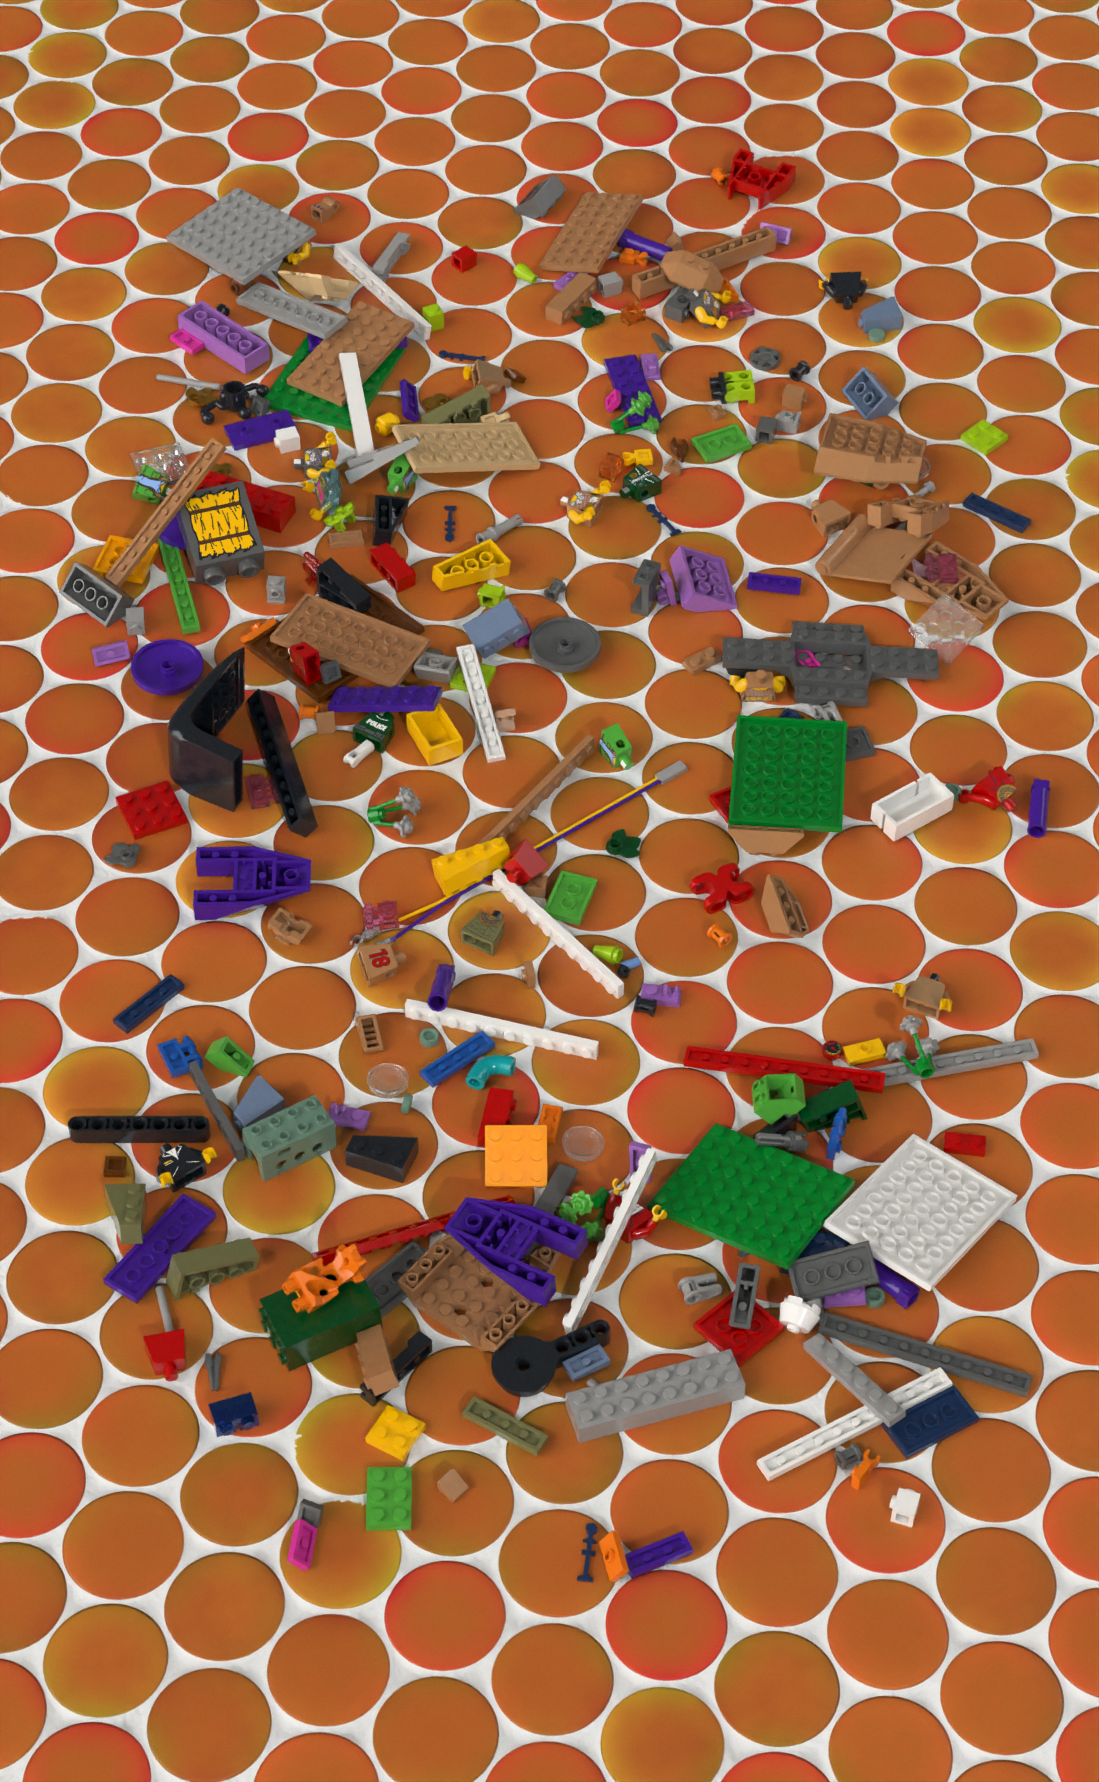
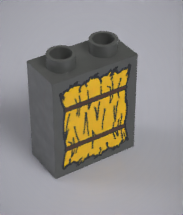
M243 481L194 491L176 514V519L196 584L205 582L207 585H217L225 581L226 577L240 575L242 578H250L257 575L260 570L264 569L265 551Z

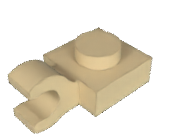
M496 412L480 416V422H510L509 419L511 417L508 412L498 416Z

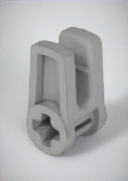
M828 701L827 704L821 706L819 704L814 706V714L817 720L843 721L833 701Z
M716 1273L685 1277L678 1282V1288L683 1292L684 1302L687 1305L718 1297L722 1293L721 1285L716 1284Z

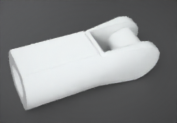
M365 740L356 749L347 753L344 756L343 762L349 763L352 768H355L366 756L374 751L373 743Z

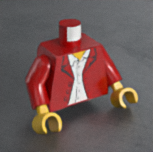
M615 1178L612 1182L615 1190L611 1192L605 1207L604 1218L606 1220V1228L608 1224H612L614 1211L622 1203L620 1192L624 1191L627 1187L626 1182L623 1181L622 1186L617 1188L618 1178ZM637 1203L620 1239L626 1243H631L634 1240L649 1237L659 1224L658 1220L666 1218L667 1212L663 1210L658 1215L659 1210H661L660 1205H655L652 1212Z

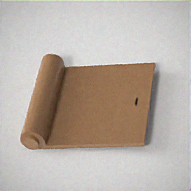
M859 514L815 564V568L818 573L826 576L893 584L932 538V534L929 533L925 537L917 538L913 534L907 533L906 530L876 529L872 525H868V517L866 515Z

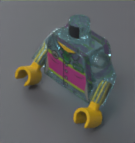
M332 468L329 472H321L320 476L313 479L312 483L306 480L301 483L305 487L302 490L307 493H312L315 487L320 510L311 509L309 514L312 519L319 521L323 513L334 512L339 507L342 484L337 469Z

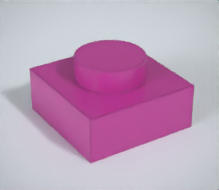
M614 389L605 398L606 410L610 413L621 404V393L617 389Z

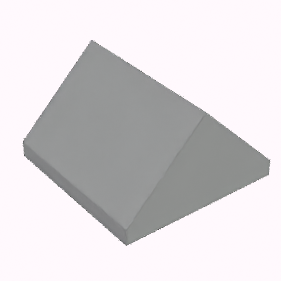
M425 652L414 664L416 676L420 679L450 684L455 674L458 658Z

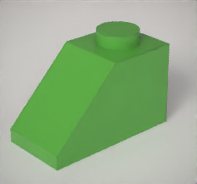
M227 1036L212 1042L205 1055V1058L217 1069L243 1077L248 1076L255 1062Z

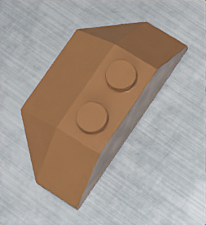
M686 250L666 252L660 264V267L671 282L688 290L694 288L698 292L705 288L709 292L718 293L724 282L723 276L714 263Z
M728 824V833L745 852H749L751 855L768 853L770 856H779V854H784L804 837V828Z
M769 874L766 878L761 900L769 929L776 934L803 938L810 930L800 902L786 885L787 882L784 878Z

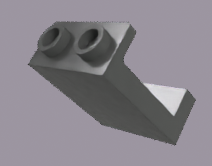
M644 559L632 582L634 585L641 586L631 606L632 613L648 617L657 599L656 592L660 590L658 580H660L661 563Z

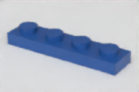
M480 1031L420 1070V1076L434 1088L493 1049L495 1042L486 1033Z

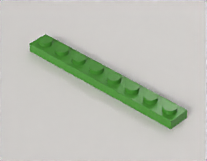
M158 538L157 541L182 634L200 632L198 617L178 547L165 544Z

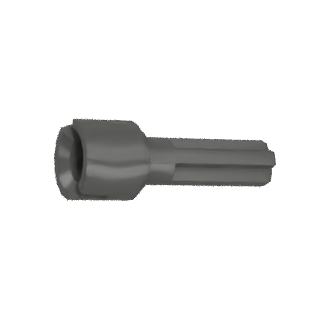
M788 1131L785 1135L757 1133L754 1139L758 1145L785 1147L787 1151L804 1152L809 1145L808 1140L802 1139L807 1136L806 1132Z

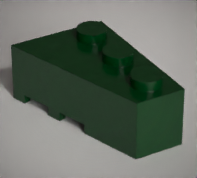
M851 1080L842 1082L831 1089L823 1090L810 1098H805L806 1106L798 1112L807 1133L832 1128L835 1115L841 1107L847 1109L846 1124H849L851 1119L860 1117L862 1120L868 1119Z

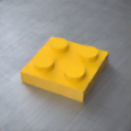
M388 1405L365 1437L366 1443L404 1461L426 1429V1423Z

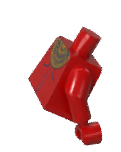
M996 766L993 771H988V776L975 785L971 793L967 789H963L961 791L962 795H958V801L962 804L969 801L978 803L991 810H995L1002 805L1009 813L1017 806L1011 799L1017 791L1013 775L1006 773L1002 766Z

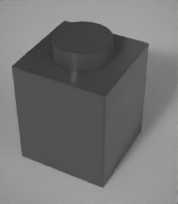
M761 416L756 428L755 441L772 445L777 432L778 419Z

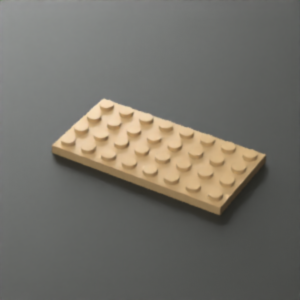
M517 422L393 425L392 428L398 443L416 436L420 439V444L404 452L414 473L534 470L540 467V462Z

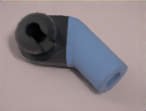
M635 957L621 962L617 971L619 977L627 978L630 975L631 969L641 966L639 958Z

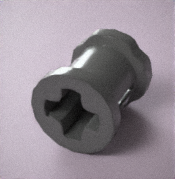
M554 579L551 582V586L545 589L544 596L548 600L556 602L559 594L566 590L565 583L560 579Z
M855 1443L850 1444L849 1448L841 1452H834L835 1461L841 1470L846 1469L848 1465L856 1461H863L862 1453Z

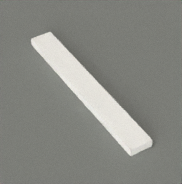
M356 352L339 353L357 457L364 453L374 451Z
M470 644L456 647L487 763L506 760L475 646Z

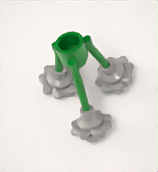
M401 786L399 795L395 799L368 808V820L370 823H374V826H389L399 829L400 835L406 838L407 834H411L414 830L413 821L410 820L409 816L404 815L400 822L395 821L394 823L383 822V819L386 818L387 812L401 809L403 811L409 810L416 816L417 811L421 810V801L419 797H415V793L411 788ZM402 802V805L390 807L386 809L383 808L394 803Z
M909 1015L903 1018L899 1029L910 1032V1035L915 1040L917 1053L921 1058L917 1059L914 1067L906 1058L905 1049L907 1045L903 1041L889 1044L885 1057L890 1062L894 1060L903 1061L913 1071L915 1076L919 1075L921 1078H928L936 1071L932 1056L936 1054L940 1047L937 1044L938 1041L931 1037L919 1040L917 1029L922 1025L923 1020L918 1019L915 1015Z

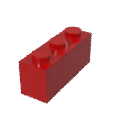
M388 542L369 550L371 565L397 593L415 586V570L410 568L403 557L401 558L396 549L392 548Z
M489 1088L478 1133V1147L485 1148V1125H512L513 1115H511V1112L515 1111L517 1106V1099H514V1090Z

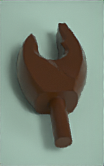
M673 437L671 450L677 457H680L681 463L684 462L689 446L685 439L682 440V444H677L676 438Z

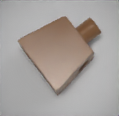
M817 499L812 502L811 521L823 538L846 528L850 524L851 512L834 500L821 503Z

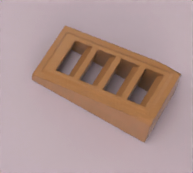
M376 1014L356 1017L355 1024L364 1054L384 1051ZM372 1025V1027L363 1028L362 1026ZM374 1031V1033L364 1035V1032ZM376 1037L375 1040L366 1041L367 1038ZM370 1044H378L376 1047H367Z

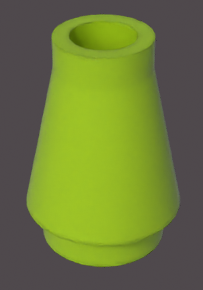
M519 263L514 268L513 274H515L516 278L531 284L536 282L538 276L525 264Z
M595 945L592 954L614 965L621 962L623 950L618 946Z

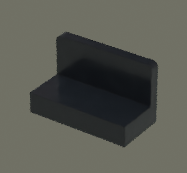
M793 1114L787 1118L783 1115L772 1125H766L757 1133L785 1135L788 1131H796L797 1116Z

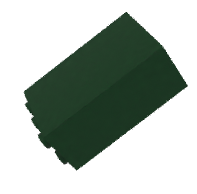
M334 1275L326 1276L327 1279L336 1280ZM366 1280L361 1283L349 1281L342 1284L338 1288L339 1294L312 1313H308L307 1310L298 1313L295 1311L292 1302L299 1298L296 1292L287 1295L282 1289L259 1299L261 1308L258 1309V1312L262 1319L260 1323L264 1332H269V1341L273 1349H278L279 1353L277 1355L282 1365L286 1364L288 1370L292 1371L358 1342L356 1335L358 1332L378 1324L383 1329L380 1306ZM326 1290L319 1291L321 1296L327 1295Z

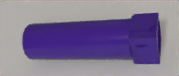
M625 229L619 239V247L624 249L631 248L640 251V253L647 252L649 257L660 261L663 260L666 252L673 251L671 247L637 235L629 229Z
M1034 779L1031 787L1027 832L1035 838L1043 837L1046 834L1050 781Z
M438 965L427 1001L429 1008L433 1011H442L447 1006L456 975L455 965Z
M874 1258L880 1281L876 1285L895 1298L896 1303L906 1310L917 1301L920 1288L911 1281L907 1282L885 1264Z

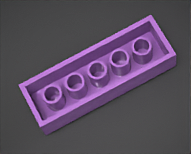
M202 300L178 314L179 330L183 328L204 342L206 349L245 375L270 359L268 343Z

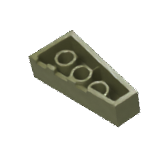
M480 385L422 415L421 424L481 423L480 416L491 413V396L484 386Z
M250 1237L223 1244L219 1243L205 1248H197L192 1251L179 1252L171 1256L166 1284L174 1300L177 1301L182 1299V1294L188 1292L195 1294L200 1292V1287L211 1284L213 1287L220 1284L226 1277H229L231 1280L256 1270L260 1256Z

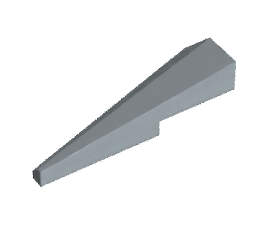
M416 436L399 444H391L372 452L364 453L362 456L350 458L347 461L349 469L345 471L349 484L354 483L420 444L419 437Z

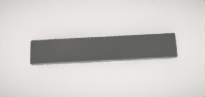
M196 1060L189 1062L190 1076L238 1162L245 1160L244 1147Z
M559 1163L534 1207L555 1216L578 1175V1169ZM534 1241L523 1258L530 1260V1255L536 1250L539 1243Z

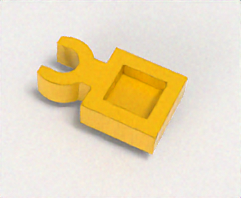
M651 449L634 450V453L624 452L622 455L624 465L626 466L632 463H636V466L639 464L643 466L653 465Z

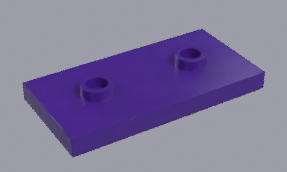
M288 410L225 425L224 431L234 451L272 442L276 437L275 430L296 427Z

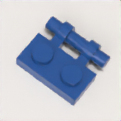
M189 1036L183 1037V1043L180 1044L175 1038L157 1045L158 1051L172 1078L189 1073V1062L196 1060L200 1069L204 1067L203 1059L197 1053L196 1045ZM184 1052L189 1053V1056L185 1057Z
M839 1108L838 1113L835 1115L826 1159L834 1160L836 1153L841 1151L842 1141L840 1139L845 1136L847 1125H844L847 1121L846 1108Z

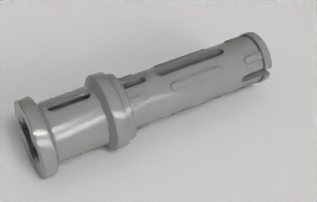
M516 514L495 527H488L485 532L476 534L477 543L480 544L490 538L492 541H497L500 535L522 524L523 518L517 520L521 515Z

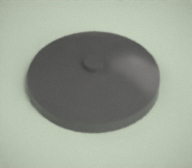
M559 617L547 620L533 630L529 639V651L534 661L543 668L559 673H571L583 670L597 660L601 651V639L597 630L589 623L576 618Z

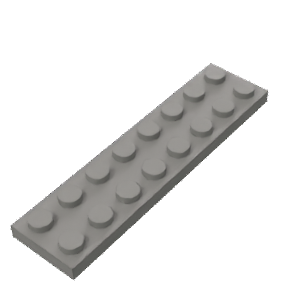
M261 282L255 283L236 298L238 305L325 340L348 322L347 316Z

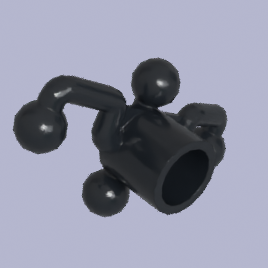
M239 381L227 382L219 395L221 401H212L201 409L200 415L203 423L210 425L214 422L215 417L210 411L215 407L223 411L239 412L241 419H249L252 411L249 407H246V400L249 398L248 392L256 389L257 395L263 398L269 393V388L264 384L260 385L258 383L244 386Z

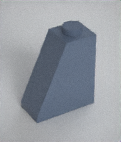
M889 297L861 311L858 325L859 328H862L864 334H868L872 328H881L884 331L902 329L903 315L895 297Z
M258 1075L233 1112L234 1127L238 1132H242L243 1128L285 1109V1099Z

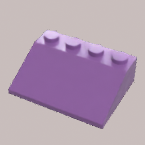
M680 545L670 558V564L682 608L694 612L737 609L738 605L724 558Z

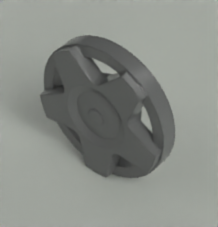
M762 346L750 354V364L758 370H773L780 364V354L772 348Z

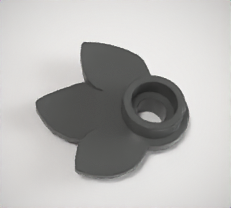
M116 843L111 848L112 854L103 859L108 864H121L123 867L129 868L137 863V854L141 849L136 843L130 846L126 843Z

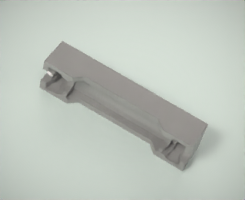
M398 232L373 265L372 272L384 283L389 278V271L400 256L405 255L410 249V243H407V240L410 239V234Z

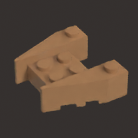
M918 494L908 496V498L902 500L900 498H893L892 502L881 500L868 504V525L875 526L876 529H883L887 525L899 521H907V533L913 534L917 538H922L949 521V500L938 502L923 499Z

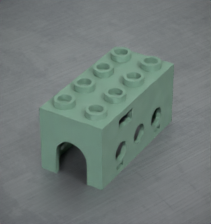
M315 1095L242 1129L245 1154L249 1160H252V1153L255 1155L259 1166V1175L264 1182L336 1148L335 1123ZM322 1143L318 1149L312 1150L316 1144ZM290 1147V1149L278 1154V1152ZM299 1152H304L302 1156L295 1158ZM286 1160L282 1166L276 1167L279 1162Z

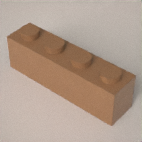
M579 272L546 305L545 319L563 325L596 293L597 278Z
M378 1324L356 1333L358 1342L355 1343V1346L359 1353L358 1358L367 1389L372 1388L374 1395L377 1396L399 1387L388 1340L381 1325Z

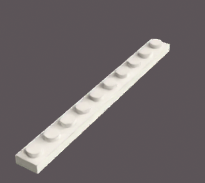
M341 243L335 244L333 258L394 314L414 322L413 331L423 340L430 339L432 325Z
M500 869L493 872L492 884L497 891H500L521 913L529 917L534 925L541 928L546 936L553 939L558 947L565 950L571 959L576 960L583 970L588 971L596 982H600L609 994H613L617 999L624 995V982L522 889L515 883L509 882L506 875Z
M407 999L405 1003V1017L413 1020L426 1021L472 1033L483 1031L489 1037L502 1038L507 1041H515L596 1060L598 1056L599 1041L447 1007L442 1011L436 1012L429 1008L428 1003Z
M648 1148L645 1155H641L637 1172L634 1171L630 1178L631 1184L623 1192L620 1207L617 1206L614 1211V1220L606 1228V1237L603 1242L600 1241L598 1244L595 1260L592 1259L588 1266L589 1272L580 1282L578 1295H574L572 1299V1308L563 1318L562 1325H564L565 1334L576 1330L583 1318L657 1162L656 1151Z
M939 1367L888 1393V1395L904 1410H907L950 1388L953 1383L942 1368ZM863 1406L758 1459L757 1466L769 1482L882 1424L883 1421L866 1406Z

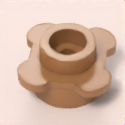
M719 404L707 408V412L710 413V417L713 420H721L727 414V411L723 410L722 405Z

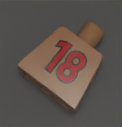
M388 943L358 947L357 956L368 987L395 977L398 971V964L406 962L404 951L393 953L391 945Z

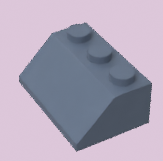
M864 366L841 390L865 420L886 416L899 403L877 375Z
M508 598L462 625L476 650L484 659L530 633L525 617Z

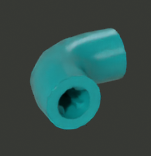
M507 1055L484 1057L472 1066L465 1082L469 1087L480 1090L484 1088L487 1079L492 1075L497 1074L511 1077L515 1071L516 1058Z

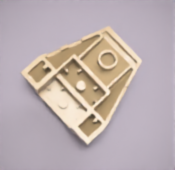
M278 270V274L309 301L330 300L340 302V299L347 300L358 286V282L334 279L330 276Z

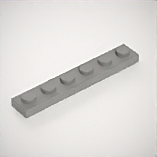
M818 1333L803 1343V1349L888 1427H891L906 1416V1411L822 1334Z

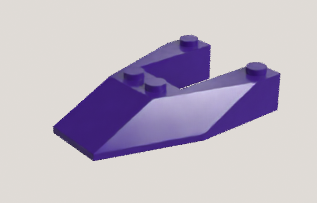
M255 846L197 847V876H233V890H194L193 909L195 920H216L269 906L310 892V859Z
M466 1197L444 1227L446 1232L491 1272L527 1299L545 1307L556 1292L555 1276L521 1261L534 1241L578 1260L588 1245L586 1229L536 1207Z

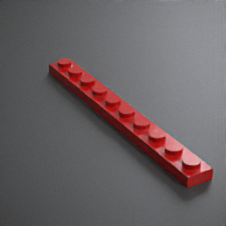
M687 1046L683 1061L686 1067L758 1077L768 1074L795 1073L803 1079V1083L835 1087L842 1082L851 1080L855 1090L883 1094L886 1073L694 1046Z
M510 1195L492 1200L515 1203V1200ZM456 1211L344 1243V1245L348 1247L355 1244L359 1254L366 1255L371 1253L373 1249L390 1248L393 1243H407L417 1236L427 1237L434 1231H445L444 1227ZM340 1245L311 1253L312 1260L315 1261L322 1258L323 1266L329 1265L334 1261L336 1250Z

